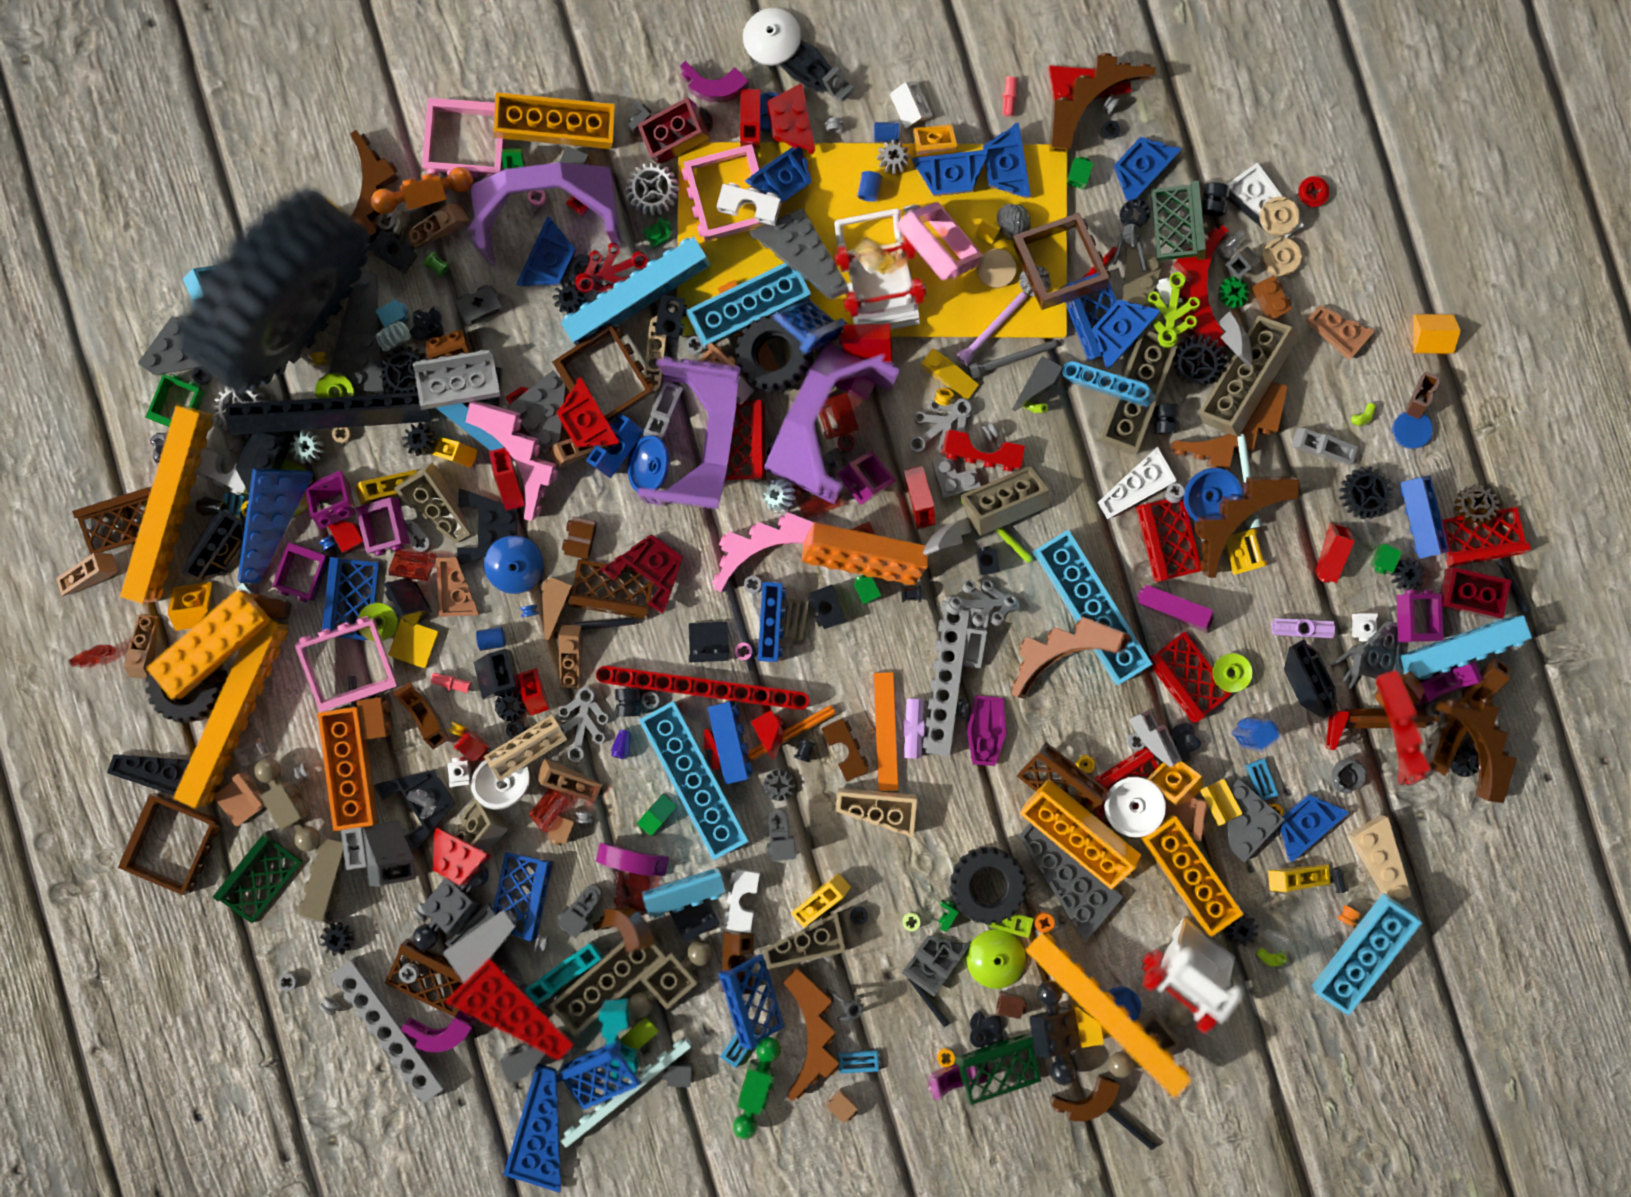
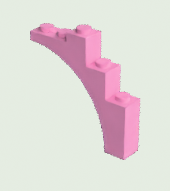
M479 401L471 402L466 422L480 427L493 435L514 458L525 487L526 507L524 519L532 521L536 516L539 517L542 509V505H539L540 499L544 497L546 492L544 485L549 486L557 479V464L535 458L540 450V445H538L539 439L516 432L521 427V413Z
M787 512L785 516L781 515L778 526L781 527L780 530L757 522L756 526L752 525L749 536H751V539L729 531L727 535L723 534L719 545L722 546L721 550L727 552L728 555H723L719 565L722 567L720 574L716 573L712 583L715 585L714 589L723 592L728 580L737 568L760 551L783 544H803L814 522Z

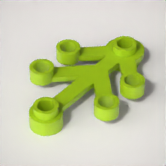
M1180 272L1173 273L1169 278V286L1172 288L1169 308L1162 302L1159 293L1151 292L1148 295L1149 304L1155 305L1167 320L1166 327L1157 317L1151 323L1159 333V344L1166 348L1174 346L1177 343L1178 335L1187 329L1195 328L1197 323L1194 316H1188L1185 322L1174 328V322L1190 310H1197L1200 304L1198 298L1191 297L1186 304L1177 309L1179 290L1185 284V276ZM1178 280L1180 284L1175 285L1173 281ZM1156 296L1157 300L1152 301L1150 297ZM1194 301L1197 305L1191 306L1190 302ZM1192 320L1194 324L1189 325L1187 321ZM1165 336H1170V337H1171V340H1170V341H1166V340L1164 339V337H1165Z

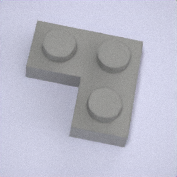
M946 457L932 460L943 498L981 487L976 468L956 473L953 460L946 459Z

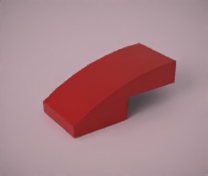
M704 729V749H712V769H720L721 764L715 738L710 729Z

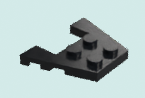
M459 489L458 507H479L478 547H457V559L460 565H464L485 558L488 549L500 538L517 535L518 509L505 510L503 503Z
M436 770L374 785L382 800L401 790L419 819L421 826L405 835L413 851L419 848L455 805L454 799Z

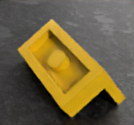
M1225 779L1200 790L1219 826L1243 814Z

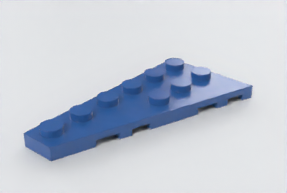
M253 468L237 579L239 583H260L314 474L312 471Z
M537 1063L504 1176L560 1193L562 1188L557 1069Z

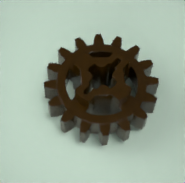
M1473 484L1471 489L1466 486L1463 491L1460 490L1458 493V497L1454 501L1456 503L1454 510H1459L1457 516H1463V522L1469 520L1470 525L1477 522L1478 526H1481L1483 521L1485 524H1489L1491 520L1495 519L1500 509L1497 507L1500 501L1494 500L1497 495H1491L1490 488L1486 491L1483 490V485L1477 488Z

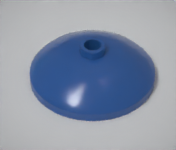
M651 435L645 436L634 445L630 453L628 478L636 492H638V488L657 491L667 478L670 458L667 447L660 438Z
M1221 468L1204 469L1195 474L1185 488V509L1196 522H1198V516H1221L1219 513V503L1222 502V496H1243L1241 485L1238 479L1227 470ZM1211 492V497L1207 498V493Z
M510 535L500 538L491 545L485 556L484 568L487 578L497 589L509 594H519L532 589L538 583L543 573L544 560L541 551L531 540L522 536ZM515 564L517 569L511 570L509 565Z

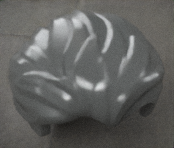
M1011 203L999 209L997 214L998 226H1000V231L1007 239L1013 241V235L1030 230V216L1023 206Z
M1345 758L1340 760L1332 771V781L1335 789L1342 793L1349 794L1355 789H1360L1366 780L1365 767L1357 759Z

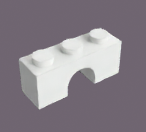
M734 183L722 185L717 203L719 212L738 216L739 210L744 204H753L757 208L755 214L757 222L776 226L781 207V200L777 195L773 193L761 194L753 188L741 189L739 185Z
M208 448L202 449L200 454L202 462L200 467L195 469L196 475L205 479L208 476L213 479L212 482L221 487L227 485L231 487V492L239 496L242 493L249 495L235 469L237 464L234 465L230 473L224 474L221 470L224 456Z
M737 868L736 873L732 872L730 884L734 885L733 892L728 893L727 904H731L730 911L725 912L724 918L727 929L750 933L754 910L743 908L740 904V897L748 892L757 893L760 871Z

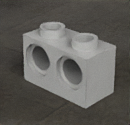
M362 827L341 830L346 870L367 867Z

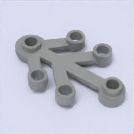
M959 399L955 404L951 403L948 406L939 404V408L934 409L932 408V403L935 400H932L929 405L931 411L938 412L941 409L953 412L948 416L917 412L914 416L917 424H923L924 422L937 424L923 436L913 437L909 444L910 449L915 453L923 451L925 443L943 430L942 441L938 448L941 453L945 431L951 430V423L957 418V431L964 432L966 418L973 411L971 402L967 399ZM962 405L965 406L966 411L961 412L959 410V407ZM917 415H923L924 420L918 421ZM914 442H919L921 444V447L918 449L915 448L913 445Z
M966 580L962 587L964 592L970 593L979 600H962L960 597L955 596L949 599L946 609L949 613L957 615L961 612L962 608H983L973 617V623L977 626H982L993 608L1000 607V610L991 617L992 624L998 626L1003 622L1006 613H1012L1017 610L1019 602L1013 595H1004L993 588L994 584L990 580H984L980 588L983 592L991 594L996 599H991L976 589V584L972 580Z
M590 686L580 688L575 700L558 709L559 716L566 718L572 710L581 705L578 715L565 724L559 725L564 729V735L577 725L574 747L568 751V758L572 762H579L584 758L582 743L585 727L592 734L595 743L601 744L606 739L605 734L598 730L588 716L590 707L597 716L599 724L603 725L609 721L608 714L603 713L596 703V691ZM585 692L590 693V699L586 700L584 698ZM563 708L568 710L565 716L561 714ZM601 715L606 716L605 722L599 720ZM598 734H601L603 736V740L601 742L596 740V736ZM575 750H578L580 752V756L578 758L574 757L573 752Z

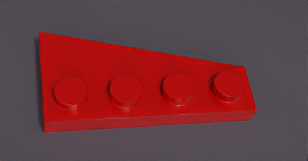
M1049 65L1048 72L1053 102L1060 97H1066L1072 101L1073 82L1076 77L1088 75L1093 79L1094 69ZM1127 82L1105 91L1096 99L1109 97L1111 94L1114 96L1129 94L1132 91L1131 84Z

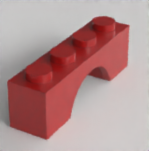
M949 429L945 431L941 454L946 455V459L957 461L958 458L965 459V463L976 465L979 462L984 463V467L995 469L998 466L1003 467L1005 472L1014 473V470L1021 469L1025 446L1004 442L994 453H983L973 447L968 433Z

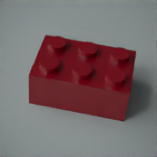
M688 97L637 124L650 158L658 164H663L710 139L697 104Z
M1455 567L1445 568L1440 592L1442 594V608L1491 619H1504L1511 580Z

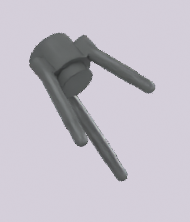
M1128 224L1123 228V233L1119 235V243L1113 265L1117 263L1124 241L1132 247H1135L1137 243L1141 265L1145 272L1147 268L1141 236L1139 235V227L1135 224Z
M834 448L824 455L827 459L825 463L829 469L831 479L836 481L833 468H837L840 472L842 470L840 465L844 463L843 460L847 464L851 463V461L847 458L844 451L840 452L838 448Z
M1363 645L1352 646L1349 651L1332 662L1330 666L1334 667L1351 654V659L1354 661L1355 653ZM1353 666L1343 678V682H1346L1352 675ZM1354 675L1348 687L1349 689L1353 688L1359 675Z
M826 988L830 995L844 1005L843 1010L847 1016L838 1017V1021L848 1020L852 1022L853 1018H858L861 1015L864 1004L859 995L856 996L857 1002L854 1000L846 1001L831 989Z

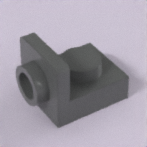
M836 66L822 79L830 96L841 102L848 98L855 90V87L846 81L841 69Z
M638 101L634 104L640 114L632 116L628 124L630 131L635 136L640 132L637 124L651 117V110L644 103L641 105Z

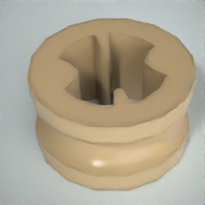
M348 427L334 428L332 436L339 443H347L352 437V432ZM339 430H346V433H344L346 435L345 438H338V435H340L338 434Z

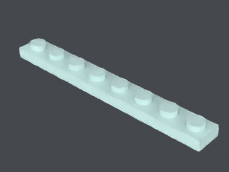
M688 1037L684 1040L681 1038L672 1045L673 1049L668 1053L666 1051L662 1052L656 1058L658 1060L653 1065L649 1063L641 1070L642 1074L638 1076V1079L641 1081L639 1087L617 1095L606 1103L604 1101L599 1103L594 1108L596 1111L591 1115L585 1114L579 1120L580 1124L575 1128L570 1126L563 1133L565 1136L561 1142L564 1146L568 1147L691 1048L692 1042Z

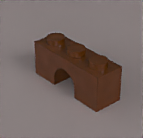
M840 718L821 728L829 746L843 743L849 750L847 758L838 763L846 782L868 772L866 768L869 767L865 756L861 757L858 749H861L857 739H852L849 733L853 730L848 720L843 721V718Z
M741 931L723 932L722 971L732 970L742 964L744 955L753 954V933ZM741 971L736 974L738 982L742 983L746 972ZM750 975L747 986L752 988L753 975ZM745 988L743 995L750 994L751 990Z

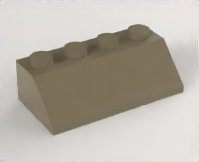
M1031 466L961 495L971 524L980 536L1050 506L1049 489Z

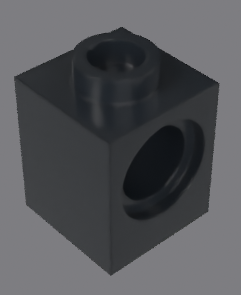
M990 546L980 547L979 552L975 553L979 576L1000 572L996 549H991ZM984 555L991 557L992 563L990 566H985L982 563Z

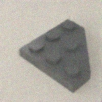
M171 316L138 362L139 365L156 376L199 367L179 347L178 342L182 339L178 336V333L184 324Z
M554 370L508 406L509 410L521 413L522 426L531 437L539 439L538 445H540V448L545 453L561 441L562 422L556 413L560 406L564 404L566 385Z
M1386 621L1355 653L1352 674L1377 679L1380 675L1398 670L1402 642H1398V623Z
M1238 779L1230 789L1243 814L1227 822L1229 849L1245 863L1285 818L1243 781Z

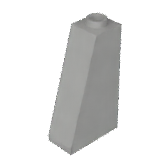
M502 910L443 952L463 982L493 955L514 929L517 919L511 911Z

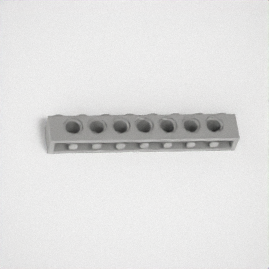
M948 596L946 601L942 600L941 612H944L943 620H939L938 631L941 632V638L937 639L935 649L939 653L938 659L934 658L933 670H936L935 678L931 679L930 690H933V697H929L927 708L931 709L930 717H926L925 729H928L927 737H923L922 748H925L926 753L950 756L970 611V608H962L958 614V622H950V613L946 609V604L952 597ZM949 631L956 634L957 638L953 643L948 642L946 639V634ZM946 651H951L954 654V659L951 662H946L943 658ZM944 670H948L951 673V679L947 682L941 679V673ZM941 690H946L949 694L948 699L945 701H941L938 698V693ZM939 709H943L946 712L945 719L941 721L935 717ZM936 729L943 731V737L940 740L933 738V732Z
M354 957L331 974L333 983L345 993V1000L355 1007L356 1015L360 1020L365 1021L368 1032L378 1039L379 1047L383 1052L388 1053L391 1064L400 1070L404 1082L411 1085L414 1090V1096L424 1104L442 1091L447 1084L424 1052L415 1047L416 1041L401 1031L404 1024L358 960ZM350 978H353V979L356 980V982H357V986H356V987L350 986V984H349V979H350ZM361 994L368 997V1003L361 1001ZM372 1011L379 1012L380 1019L373 1018ZM384 1027H389L392 1034L386 1035L383 1030ZM395 1043H400L403 1046L402 1052L396 1050ZM407 1059L413 1060L415 1067H409L406 1062ZM419 1075L426 1078L427 1082L425 1084L419 1082Z

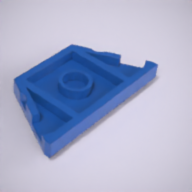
M1018 122L983 146V150H988V156L985 161L987 181L989 187L1020 197L1030 198Z
M1139 137L1113 166L1126 202L1137 199L1181 149L1179 147L1166 146L1162 142H1153L1148 138Z
M799 146L797 148H790L748 177L745 182L765 195L767 193L777 195L782 204L811 183L810 173L807 170V159L803 156L802 148Z
M988 150L912 158V161L933 196L973 192L988 156Z
M547 216L516 283L517 286L560 285L568 265L573 259L576 248L549 216Z
M1120 299L1117 300L1092 328L1106 368L1110 369L1161 313L1160 310Z
M1307 794L1282 816L1285 819L1279 825L1288 860L1293 862L1349 812Z

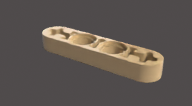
M657 316L653 317L649 324L644 370L645 377L649 376L650 379H652V375L648 374V372L659 373V376L655 375L654 378L655 382L658 383L653 387L655 392L661 388L663 374L659 367L651 369L649 362L652 359L663 361L667 339L652 336V333L655 332V326L653 325L656 324ZM666 323L664 327L668 330V324ZM658 339L662 342V347L659 350H654L651 347V343Z

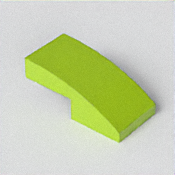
M1014 913L1011 919L1008 920L1007 918L1000 924L992 923L989 927L1029 938L1033 918Z
M646 1016L633 1028L629 1029L620 1040L628 1047L634 1048L637 1051L657 1034L659 1030Z

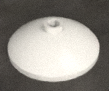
M768 8L759 11L750 18L744 29L743 41L748 54L755 61L764 65H778L788 61L797 52L801 42V30L792 14L783 9ZM769 29L774 30L772 33L767 32Z
M484 760L474 771L471 789L476 800L483 806L490 809L507 808L517 803L525 795L530 783V773L525 765L503 780L498 781L488 763Z
M1129 777L1117 782L1110 789L1105 800V813L1112 827L1121 834L1130 837H1142L1155 831L1161 824L1165 815V801L1161 791L1155 784L1144 778ZM1137 802L1139 808L1133 809L1132 803Z

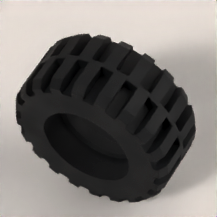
M771 314L769 318L764 315L760 317V321L756 322L753 320L750 322L751 327L749 329L745 327L742 331L743 337L738 338L739 348L735 350V354L738 356V359H736L737 366L740 367L742 375L761 391L765 390L767 393L772 394L773 392L778 394L784 393L786 389L791 391L795 389L794 385L797 383L801 385L804 382L802 378L808 375L809 367L813 366L814 362L812 358L814 350L805 354L800 349L803 342L773 318L775 314ZM783 337L792 346V355L789 362L778 371L769 372L764 370L758 363V353L761 346L771 338Z
M221 664L202 681V690L199 697L192 703H183L178 699H171L152 674L146 676L145 682H149V687L145 688L146 694L150 693L151 698H148L150 705L155 704L154 710L157 713H162L163 718L167 720L172 719L173 722L179 723L201 721L205 717L211 716L226 683L224 677L228 676L227 672L221 669L223 667V664Z
M984 846L968 851V854L959 858L960 861L954 865L953 874L950 876V892L956 906L968 919L970 918L979 924H1000L1007 918L1008 920L1011 919L1013 914L1021 909L1020 905L1026 899V876L1021 865L1006 851L996 847L986 848ZM983 867H994L1000 870L1006 878V892L995 903H981L971 894L970 880L973 874Z

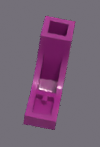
M686 61L680 65L682 72L680 75L689 83V92L707 102L721 103L730 101L741 95V89L749 87V81L736 67L721 79L708 80L700 76Z
M1473 662L1460 667L1457 665L1451 667L1450 671L1438 672L1430 678L1419 680L1425 691L1422 700L1416 705L1429 702L1449 691L1483 681L1476 663Z
M600 842L595 862L631 873L647 876H665L669 857L638 852L616 844Z
M459 1010L451 1024L447 1027L432 1029L409 1017L401 1031L409 1038L418 1040L415 1045L416 1048L428 1052H442L454 1048L461 1043L476 1019Z
M987 1062L983 1070L991 1074ZM953 1064L951 1067H943L930 1074L929 1090L933 1095V1099H941L948 1092L964 1086L959 1065ZM974 1067L966 1069L968 1078L973 1080L978 1070ZM981 1073L977 1083H986L989 1076Z

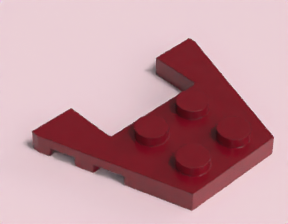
M651 534L631 547L629 551L615 558L610 564L603 566L601 572L616 581L627 566L634 569L659 587V590L649 601L648 605L663 615L683 556Z

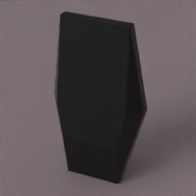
M801 40L800 46L793 57L778 65L793 80L824 94L827 88L822 79L832 68L817 48Z

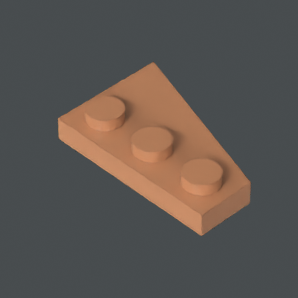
M1320 305L1305 321L1348 360L1357 353L1375 331L1371 328L1367 329L1360 326L1358 322L1342 318L1340 314Z
M457 557L436 558L439 617L480 615Z

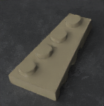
M1127 247L1123 300L1148 307V295L1154 292L1164 260L1157 261L1156 257L1144 253L1147 271L1144 272L1139 251Z

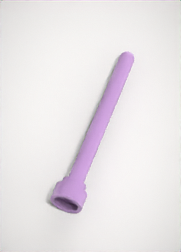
M1021 292L968 349H961L956 354V357L967 366L972 361L974 352L1027 298V294Z

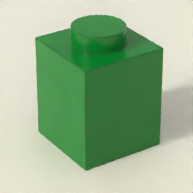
M1075 157L1067 177V185L1084 190L1094 163L1090 162L1086 157Z
M1380 544L1369 566L1374 568V572L1380 575L1391 574L1396 568L1402 551L1387 544Z
M861 575L855 578L856 582L853 583V586L863 605L881 597L872 577Z

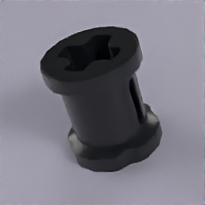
M901 585L902 602H921V585L917 587Z
M799 739V749L794 758L810 763V755L816 743Z

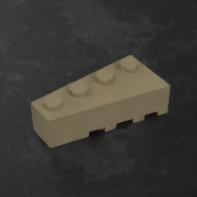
M321 838L319 846L315 849L317 856L315 862L311 863L309 873H311L310 880L305 883V897L303 901H300L298 912H300L299 916L306 920L330 925L332 918L328 916L329 912L335 907L336 901L333 894L340 886L338 872L342 873L345 856L343 842Z
M835 913L763 949L767 969L844 953L845 947L838 914Z

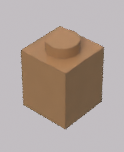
M556 814L547 838L551 839L550 842L562 846V843L567 844L574 828L575 820L561 814Z
M841 1088L826 1102L827 1108L843 1123L847 1120L851 1121L858 1113L857 1104Z

